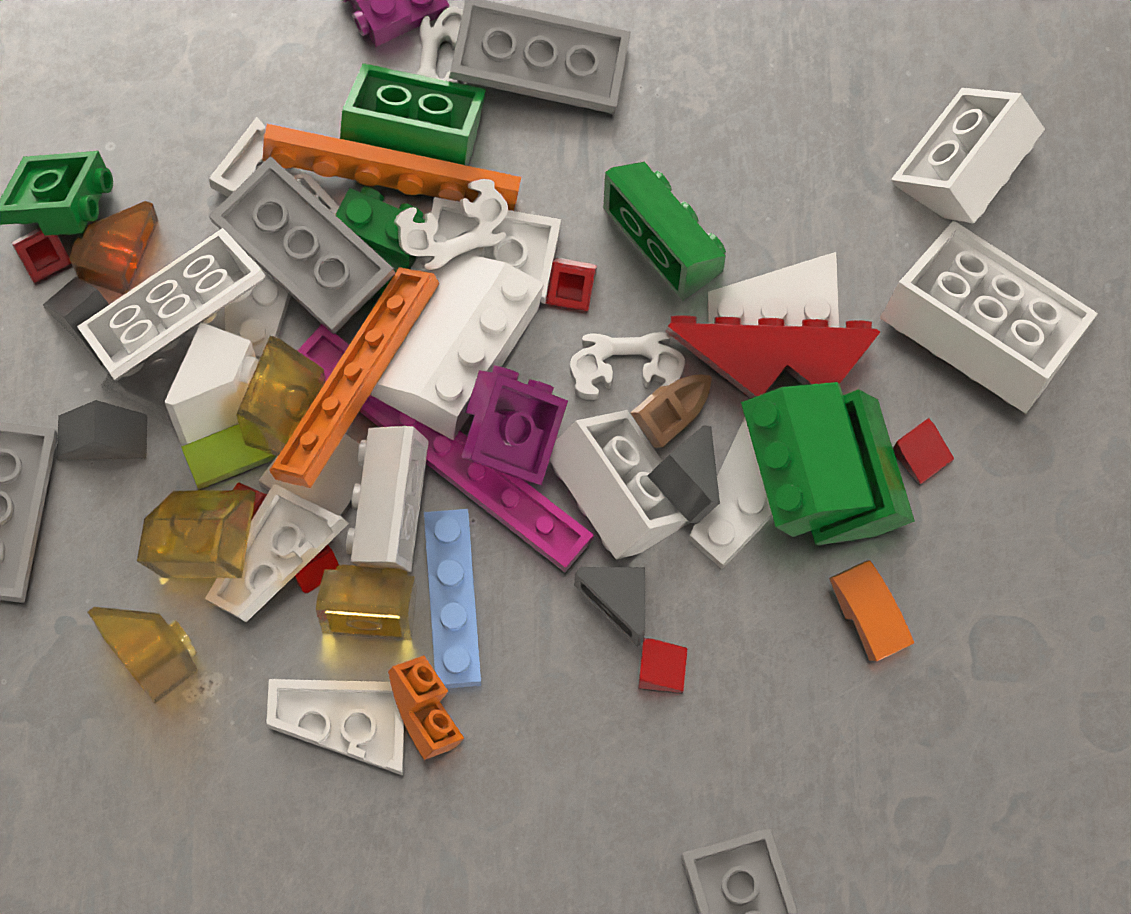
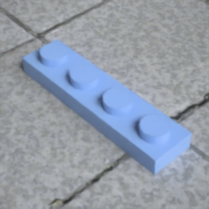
M468 509L424 512L435 672L446 688L481 686Z

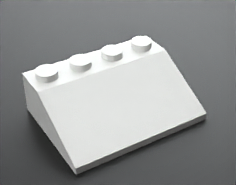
M953 220L899 281L880 319L928 349L933 355L943 359L966 374L971 380L980 383L1008 404L1027 414L1098 313Z
M222 228L77 326V328L116 382L122 377H128L138 372L143 367L144 362L158 352H165L176 346L183 335L193 328L199 327L201 322L205 324L210 323L216 317L217 312L230 303L239 302L248 297L253 288L260 284L266 276L259 266Z
M466 253L453 257L444 266L433 270L422 268L424 263L431 260V256L418 257L411 269L434 273L440 284L370 393L371 396L454 440L470 415L465 412L479 370L492 372L494 365L500 367L503 365L538 311L544 283L507 263Z

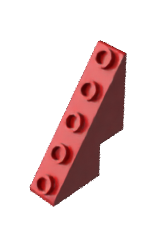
M687 315L671 316V323L665 331L750 399L765 394L783 370L802 385L832 382L840 384L880 334L879 330L872 328L871 321L863 320L846 321V328L828 327V320L822 319L802 320V326H784L785 320L780 318L758 319V325H741V318L715 317L714 324L697 323V317Z

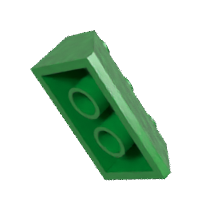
M362 63L342 109L340 139L468 166L475 144L486 89Z
M645 161L610 168L605 172L604 210L682 301L723 273L726 250L722 242L715 234H707L698 224L699 220L693 208L687 202L683 201L680 203L671 193L672 188L669 181L660 171L656 170L653 172Z
M838 382L781 387L741 402L776 528L795 537L876 508L841 386Z
M860 389L847 393L843 397L876 508L811 530L817 545L876 537L915 522L879 401Z

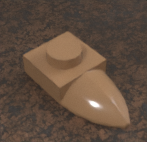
M690 375L678 379L668 386H660L630 413L654 448L664 447L699 414L710 391L712 381L710 375Z

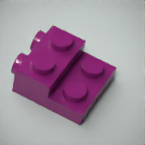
M342 0L343 3L350 1L355 10L352 13V17L358 31L362 36L368 34L375 47L420 27L425 16H429L431 22L439 18L444 10L450 8L447 0Z
M494 365L492 372L479 370L465 412L473 415L474 419L461 458L521 480L542 485L568 400L553 395L554 387L532 379H529L528 384L517 381L519 373L496 365Z

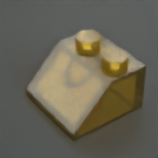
M271 335L236 416L245 445L279 456L325 384L326 377L321 366L281 339Z
M252 490L172 491L144 518L137 562L163 578H242L256 493Z
M338 565L336 570L325 569L315 609L322 633L412 640L417 593L415 576H408L407 571L397 568H385L381 570V573L363 572L361 567L354 565Z
M93 607L87 612L101 637L154 704L198 671L192 659L197 654V651L192 646V641L176 620L168 625L160 613Z

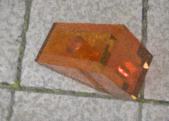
M141 202L88 225L83 238L76 239L70 253V262H72L77 277L84 282L123 295L126 294L130 289L159 221L153 203Z

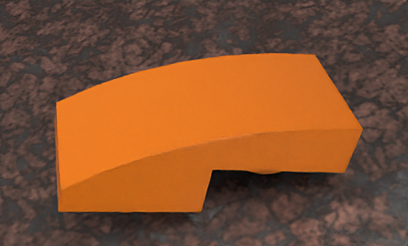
M866 560L829 578L845 619H853L869 661H879L914 644L912 635L895 599L871 560Z
M423 655L391 667L388 673L398 710L411 739L423 759L427 760L455 749L465 738L440 702L449 691L426 657Z

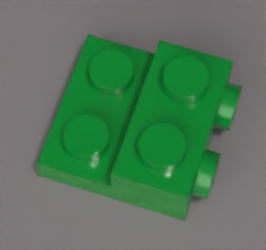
M99 151L23 156L0 198V225H26L38 222L44 236L83 233L87 223L96 221L98 218V202L102 194L110 193L113 188L112 173L106 167Z
M362 187L360 192L349 188L335 216L394 269L395 273L399 267L411 269L417 256L408 255L401 250L398 239V227L394 221L402 211L414 206L402 203L399 208L385 203L384 196L372 188ZM416 208L417 212L413 217V222L424 223L425 219H422L424 214ZM391 279L371 298L378 300Z

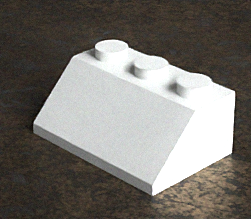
M961 88L891 181L896 187L944 219L975 223L985 212L988 204L1000 188L1007 183L1010 175L1025 155L1032 150L1034 143L1045 128L1020 93Z
M200 323L164 402L181 446L250 420L253 413L258 415L262 410L267 390L264 389L263 375L260 374L258 359L255 356L251 340L205 323Z
M628 410L576 420L555 441L549 460L553 465L554 472L564 481L576 499L578 508L588 517L600 535L602 544L612 553L616 560L642 553L689 524V521L647 476L662 460Z
M414 427L368 428L367 440L362 439L360 442L358 465L363 466L361 484H355L352 495V508L357 510L355 528H349L346 539V553L351 554V562L358 566L405 572L412 571L429 442Z

